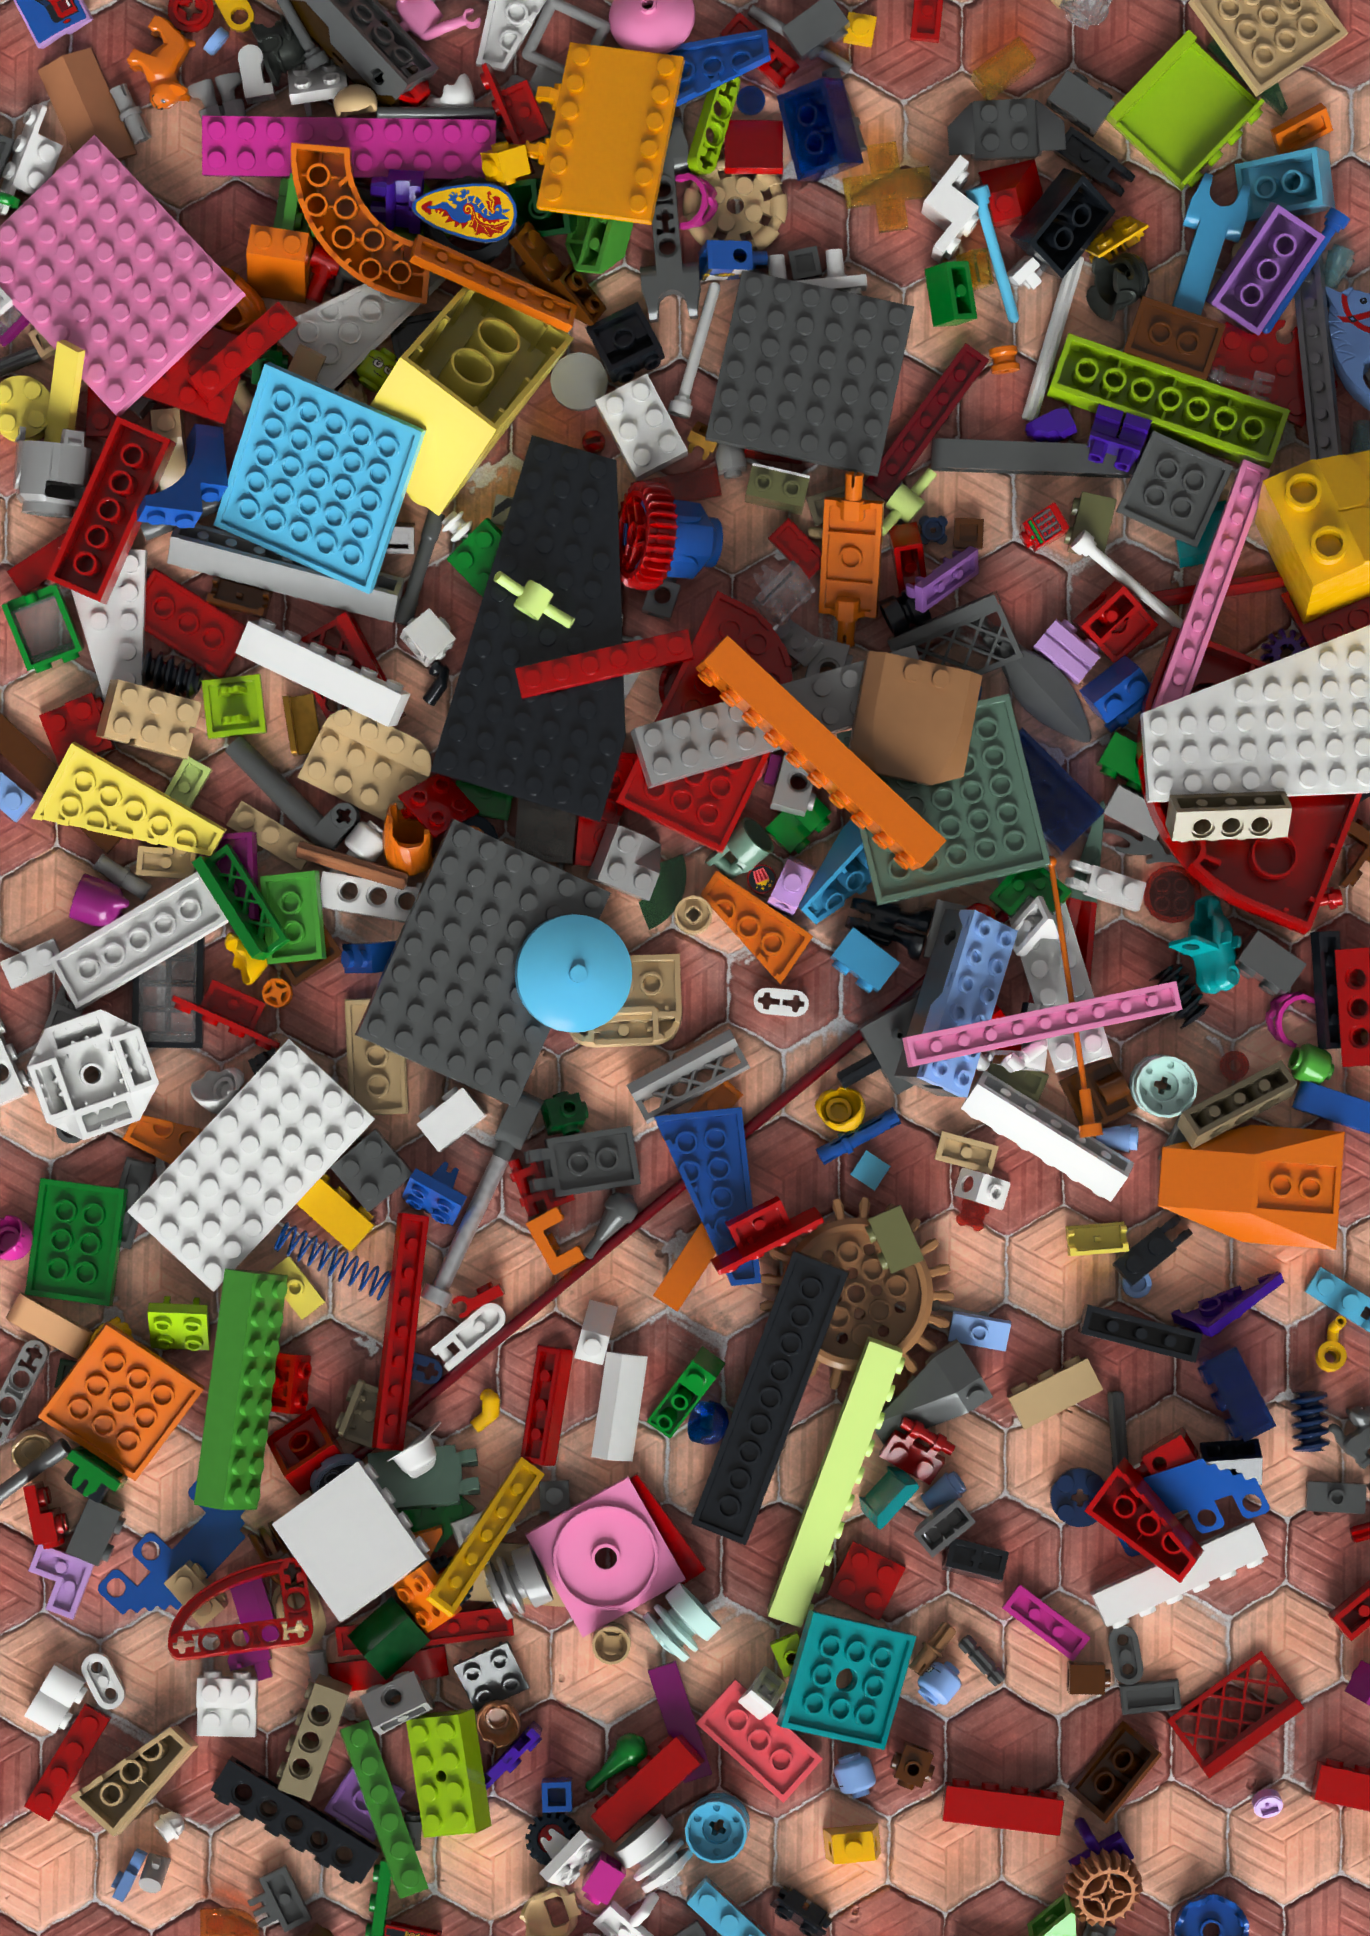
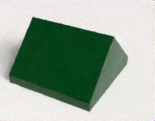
M392 1596L347 1635L361 1654L385 1680H388L431 1641Z

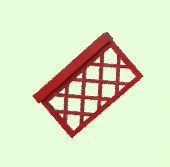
M351 612L342 613L335 620L309 633L300 640L305 643L314 642L328 649L337 651L339 655L342 653L351 655L355 661L354 667L372 669L378 673L377 678L387 681L378 660ZM337 627L341 635L338 648L324 644L327 631ZM320 636L319 642L313 640ZM344 644H346L349 651L343 650ZM312 690L327 719L335 713L327 705L329 698L323 697V695ZM342 705L341 710L347 709V707ZM404 711L402 713L401 718L406 716Z
M1260 1651L1170 1717L1167 1722L1207 1777L1211 1778L1305 1708L1264 1653ZM1258 1660H1261L1268 1669L1266 1682L1248 1679L1250 1666ZM1246 1670L1245 1678L1236 1677ZM1270 1673L1277 1681V1683L1269 1682ZM1231 1680L1245 1682L1242 1699L1225 1696L1226 1684ZM1248 1682L1265 1685L1263 1702L1245 1700ZM1223 1687L1221 1696L1213 1694ZM1268 1687H1281L1288 1696V1699L1279 1705L1266 1703ZM1206 1698L1221 1699L1219 1716L1201 1714L1202 1703ZM1224 1700L1242 1702L1239 1720L1222 1717ZM1245 1703L1262 1706L1261 1718L1258 1721H1243ZM1199 1704L1198 1713L1189 1712ZM1266 1706L1274 1708L1265 1715ZM1185 1714L1197 1716L1195 1734L1182 1732L1175 1721ZM1200 1717L1218 1720L1216 1737L1198 1735ZM1221 1720L1239 1723L1237 1736L1232 1740L1219 1738ZM1242 1724L1251 1725L1241 1732ZM1186 1736L1194 1737L1193 1746ZM1197 1738L1215 1741L1213 1754L1205 1760H1202L1196 1751ZM1218 1741L1226 1742L1224 1746L1217 1750Z

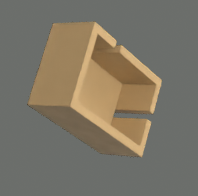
M111 679L96 737L118 743H127L126 745L177 759H188L194 736L193 733L189 732V728H196L202 702L127 681Z

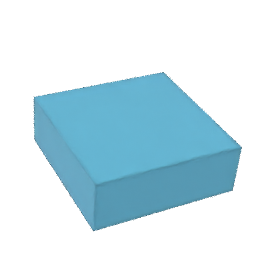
M866 1150L850 1175L875 1191L891 1166Z

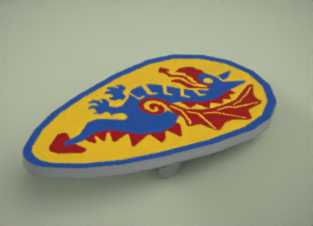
M471 183L435 189L420 196L412 203L413 213L431 227L460 238L483 243L497 242L506 237L514 228L517 218L516 204L511 195L502 187L487 183Z

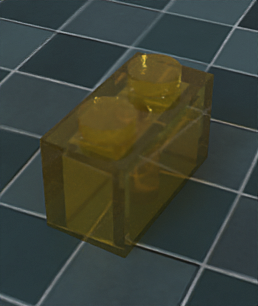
M1017 37L975 69L970 80L986 100H992L1032 70L1037 59L1020 37Z

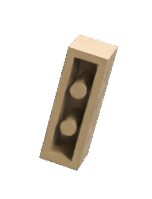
M1076 1355L1063 1362L1064 1368L1056 1372L1052 1368L1037 1375L1038 1381L1027 1385L1025 1381L1010 1389L1012 1394L1008 1395L1007 1398L1024 1430L1103 1390L1088 1358L1080 1359L1079 1355Z

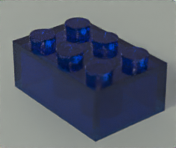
M823 77L777 96L798 181L817 182L864 163L843 79Z
M1227 1344L1198 1359L1201 1366L1197 1368V1371L1204 1384L1211 1385L1214 1393L1210 1394L1217 1410L1225 1412L1228 1419L1223 1422L1231 1437L1234 1436V1438L1246 1442L1276 1426L1236 1346Z

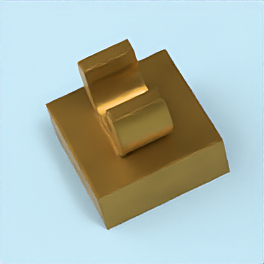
M697 421L687 441L691 442L688 446V452L692 453L695 446H700L704 449L702 459L706 460L710 453L715 451L719 443L706 441L705 437L708 426Z

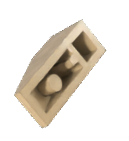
M177 408L150 410L152 432L177 443L160 480V491L175 484L184 475L186 469L187 447L184 413Z

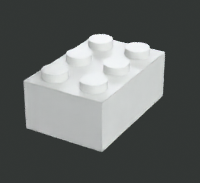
M647 373L595 400L596 407L636 482L688 456V450Z

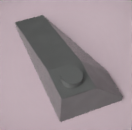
M957 1339L933 1353L925 1361L927 1364L917 1376L912 1375L907 1381L908 1386L901 1394L893 1396L891 1401L883 1407L881 1412L885 1413L884 1421L880 1430L875 1428V1431L884 1445L895 1429L904 1435L907 1433L906 1430L899 1427L904 1417L912 1421H920L924 1424V1428L927 1429L967 1414L993 1398L982 1377Z

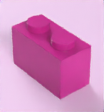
M601 1850L600 1855L596 1858L583 1879L582 1890L586 1892L584 1897L596 1905L602 1902L607 1906L626 1876V1868L623 1864Z

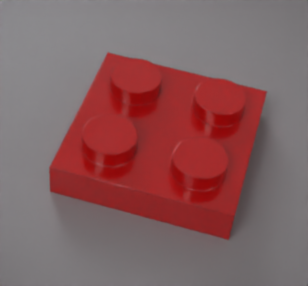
M852 1541L827 1594L880 1621L906 1567Z

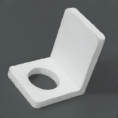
M961 1168L954 1195L1002 1210L1011 1184L1008 1181L985 1173ZM971 1176L973 1178V1187L969 1192H965L964 1182Z

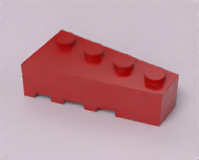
M1125 1457L1117 1465L1084 1511L1179 1583L1183 1581L1204 1552L1202 1547Z

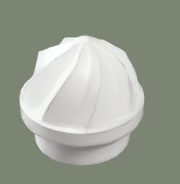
M171 1811L164 1815H159V1820L154 1823V1826L168 1843L173 1838L175 1840L179 1838V1835L184 1830V1819L180 1814Z

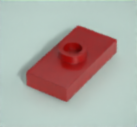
M790 518L783 522L768 537V540L808 581L821 569L822 551Z

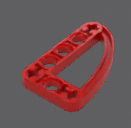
M284 1558L241 1569L213 1582L194 1595L177 1613L168 1634L169 1654L178 1661L307 1643L313 1635V1620L306 1573L295 1558ZM289 1565H294L296 1570L300 1569V1573L296 1574V1585L302 1583L303 1588L292 1587L287 1590L285 1589V1585L291 1586L290 1575L284 1574V1571L288 1570ZM279 1574L284 1618L182 1631L190 1617L214 1597L241 1584ZM298 1593L304 1597L305 1603L301 1608L293 1609L288 1605L287 1599L291 1594ZM296 1623H302L303 1628H308V1631L304 1632L302 1638H298L297 1633H288L287 1637L289 1640H283L284 1630L282 1624H287V1630L295 1629ZM268 1626L275 1627L279 1632L278 1639L274 1642L265 1641L262 1637L264 1628ZM243 1630L247 1632L249 1642L246 1645L237 1646L234 1644L232 1636L236 1631ZM214 1634L219 1638L220 1644L216 1649L208 1650L203 1646L202 1640L206 1635ZM193 1636H198L200 1652H194L195 1646L187 1647L183 1654H179L178 1649H173V1646L177 1645L178 1639H183L185 1644L194 1643Z

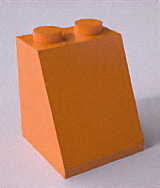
M251 224L246 251L247 283L258 292L260 297L306 304L307 298L305 297L312 269L310 261L315 249L310 234Z

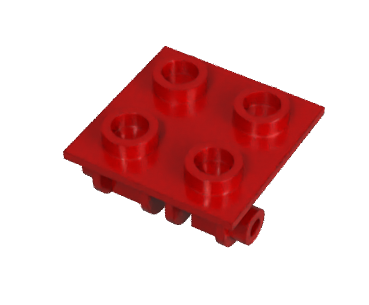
M435 774L398 795V798L404 804L401 809L402 816L405 819L417 818L426 829H429L433 838L446 832L451 819L462 823L479 813V810L449 777Z

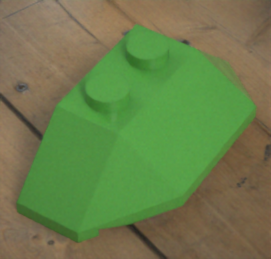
M577 215L576 230L567 235L565 242L574 269L577 272L602 274L624 258L634 223Z

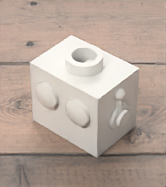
M430 608L421 613L418 618H411L400 635L402 641L426 668L435 660L443 659L446 656L447 650L453 648L456 640L450 632L451 628L447 621L442 617L438 618Z

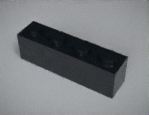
M1089 1304L1084 1305L1078 1332L1081 1334L1196 1363L1203 1335L1198 1332Z

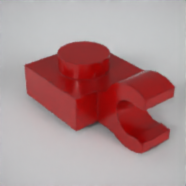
M489 1282L477 1288L478 1295L473 1298L464 1295L455 1297L452 1300L453 1304L463 1301L467 1305L466 1311L459 1314V1317L465 1318L475 1309L504 1295L505 1293L500 1283L493 1286L492 1282Z

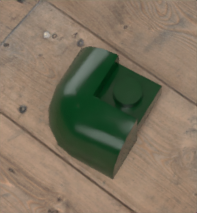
M542 178L520 180L508 185L509 194L516 204L517 218L515 223L519 226L530 221L541 237L569 234L576 230L577 215L537 209L536 204Z

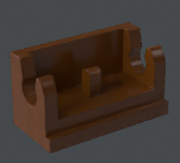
M217 576L213 577L212 589L206 599L209 604L266 619L273 591H267L263 588L244 583H237Z

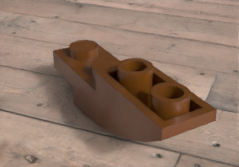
M530 221L522 224L508 240L523 259L522 264L518 268L534 286L576 304L575 319L589 326L594 325L607 309L583 276L574 269L573 263L565 267Z

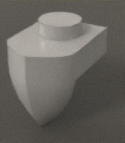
M719 443L716 452L718 476L724 475L725 479L742 476L741 472L747 470L743 448Z

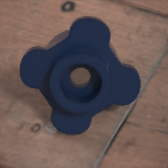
M922 516L920 518L919 525L921 526L920 536L922 544L926 545L929 542H937L939 545H943L946 543L948 537L945 534V527L948 521L944 516H939L938 518ZM935 528L936 532L932 533L930 529Z

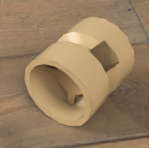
M691 895L679 901L675 908L674 918L676 925L682 932L688 935H698L708 929L713 913L707 900L700 896Z
M610 1622L597 1629L592 1642L596 1658L602 1663L609 1665L618 1664L628 1656L631 1647V1638L627 1628L620 1623Z

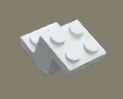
M961 155L924 200L921 211L924 216L945 231L935 243L931 258L939 264L944 258L950 260L960 247L958 245L961 242V236L968 237L976 227V222L979 219L977 216L979 206L960 192L968 179L966 178L969 175V172H967L969 161Z

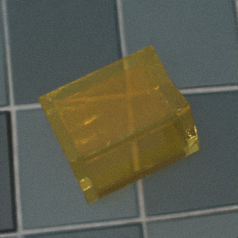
M988 248L971 249L968 252L956 255L957 261H969L973 291L984 289L994 284Z

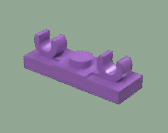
M969 546L962 552L954 550L952 552V559L944 557L943 564L933 570L927 577L917 576L915 578V586L907 583L906 595L910 598H915V610L924 613L978 575V549Z

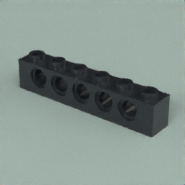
M231 1756L211 1788V1791L215 1793V1799L227 1806L230 1803L240 1808L239 1813L248 1820L254 1821L256 1818L265 1824L264 1829L272 1835L279 1837L281 1834L290 1839L289 1844L296 1850L303 1853L307 1850L314 1854V1860L326 1868H329L331 1865L341 1871L339 1873L340 1877L352 1884L355 1881L360 1884L363 1882L379 1856L381 1848L301 1798L278 1790L279 1785ZM240 1784L249 1785L252 1789V1796L249 1798L241 1797L237 1792V1786ZM267 1799L273 1800L277 1804V1812L273 1814L266 1813L262 1808V1802ZM291 1815L299 1816L303 1823L302 1827L299 1829L290 1828L287 1824V1818ZM323 1831L327 1835V1843L323 1845L316 1844L312 1839V1833ZM346 1846L351 1849L353 1857L350 1860H342L337 1855V1849Z

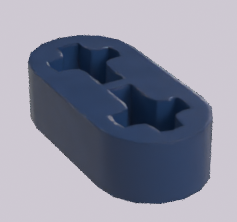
M414 1351L413 1363L415 1365L412 1368L411 1379L424 1384H434L439 1381L443 1375V1366L440 1361ZM430 1363L435 1364L434 1369L438 1371V1375H432L430 1379L425 1378L426 1373L417 1369L418 1364L425 1367Z

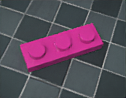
M1020 1584L1017 1585L1002 1606V1609L1072 1661L1076 1659L1090 1640V1636Z

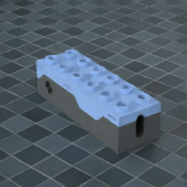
M974 903L963 910L945 909L906 1037L991 1020L1018 933L1017 930L997 921L995 917L996 912L991 906ZM903 1046L894 1076L937 1096L967 1098L981 1052L908 1068Z

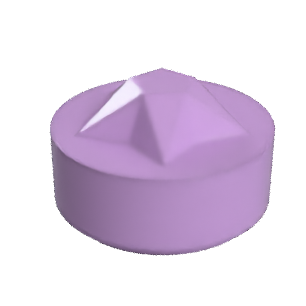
M1263 1789L1252 1798L1256 1815L1262 1818L1276 1816L1283 1808L1281 1796L1274 1789Z

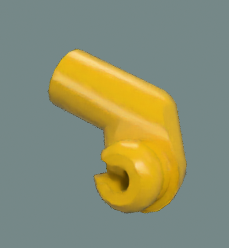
M490 1388L481 1392L482 1412L470 1421L478 1433L497 1419L500 1414V1397Z

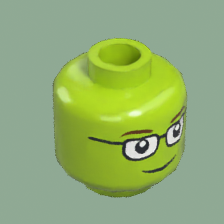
M382 348L380 351L371 350L357 367L358 382L372 392L377 393L396 365L395 360L397 356L386 348Z

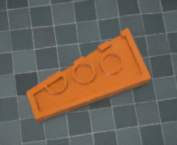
M142 1115L140 1121L130 1124L123 1140L172 1164L203 1129Z

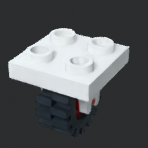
M558 1812L542 1813V1817L537 1816L533 1819L535 1821L534 1825L530 1824L527 1828L531 1830L530 1834H526L525 1839L529 1840V1844H526V1847L531 1851V1857L536 1859L538 1863L546 1865L539 1874L547 1882L562 1887L571 1885L579 1877V1870L586 1863H592L600 1855L601 1851L599 1849L604 1845L596 1835L582 1831L579 1825L575 1824V1820Z

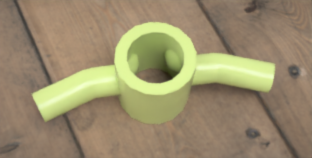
M927 468L911 489L902 484L890 497L885 507L891 512L883 520L882 536H885L899 519L906 524L909 523L923 507L925 501L919 496L937 476L933 470Z
M498 571L495 574L494 581L518 597L513 604L518 610L535 620H539L542 613L565 627L571 628L575 618L549 603L554 594L532 580H528L525 587H523L502 571Z

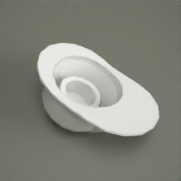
M439 1421L430 1426L402 1452L388 1459L387 1462L394 1460L401 1470L411 1478H417L428 1472L434 1466L437 1456L431 1434L439 1427L441 1422Z

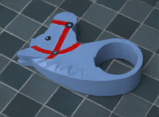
M1325 286L1327 307L1329 309L1328 319L1332 358L1336 373L1352 398L1370 411V389L1363 379V376L1368 372L1367 369H1370V293L1354 290L1353 287L1338 292Z

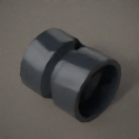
M906 589L901 591L898 598L892 595L878 602L884 619L894 636L909 630L911 623L919 625L932 619L929 609L924 613L915 610V598L908 597Z

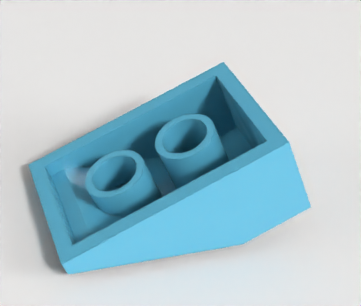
M1312 147L1235 164L1238 192L1242 184L1251 187L1246 222L1259 221L1271 202L1279 204L1295 216L1309 215L1328 211L1331 207L1335 208L1329 151L1319 147Z

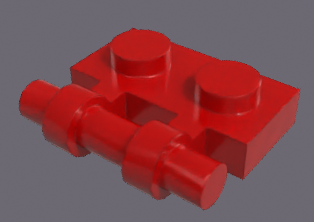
M519 1158L508 1162L512 1171L509 1175L512 1182H516L521 1195L519 1199L521 1207L525 1206L528 1217L539 1213L536 1202L544 1199L547 1210L575 1200L574 1195L553 1198L552 1189L533 1194L530 1193L526 1177L535 1175L536 1179L546 1178L543 1161L530 1163L531 1166L524 1169Z
M904 1417L899 1427L906 1430L907 1433L904 1435L895 1429L880 1450L879 1457L930 1485L945 1464V1457L938 1454V1452L942 1451L950 1456L956 1445L947 1441V1437L941 1433L935 1434L924 1428V1424L920 1421H912ZM920 1438L921 1440L927 1442L930 1445L927 1448L926 1446L915 1441V1439Z

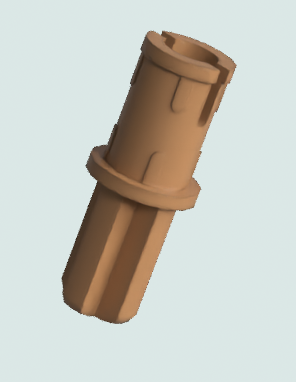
M942 1622L928 1642L922 1643L924 1647L908 1667L919 1676H922L938 1657H942L941 1652L956 1634V1630L948 1623Z

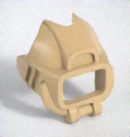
M553 1885L531 1897L525 1903L519 1916L526 1924L525 1935L569 1936L577 1925L578 1915L583 1913L575 1899L577 1898L576 1893H569L562 1886ZM562 1897L569 1921L555 1926L545 1900Z

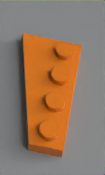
M716 870L701 892V897L707 900L717 915L781 985L813 938V935Z

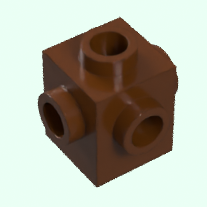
M905 1741L901 1753L895 1752L890 1768L894 1770L893 1777L898 1779L897 1784L913 1790L915 1786L922 1788L924 1781L929 1783L935 1766L931 1765L934 1757L933 1751ZM909 1765H917L914 1770H908Z

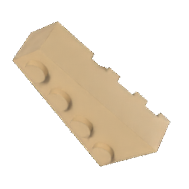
M178 1725L170 1727L70 1797L113 1837L120 1835L199 1745Z

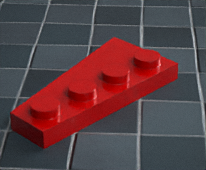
M621 752L601 822L577 816L574 866L591 867L607 824L618 825L624 806L616 803V800L638 756L637 754Z

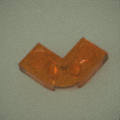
M231 1907L200 1909V1936H261L256 1920L242 1909Z

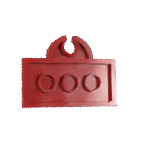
M1278 320L1270 333L1264 334L1261 332L1259 336L1254 333L1251 335L1226 322L1207 380L1225 388L1289 409L1287 421L1302 428L1307 418L1297 326L1291 332V342L1281 344L1276 339V332L1285 326V320Z

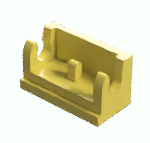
M1124 1222L1065 1226L1068 1256L1129 1252V1243L1126 1237L1127 1226Z

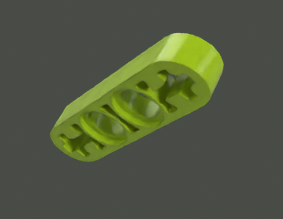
M740 77L728 81L708 91L687 159L688 168L694 175L710 174L716 168L740 88ZM716 101L721 105L722 111L720 116L716 115L714 111ZM708 127L713 131L714 134L712 143H710L706 138V130Z

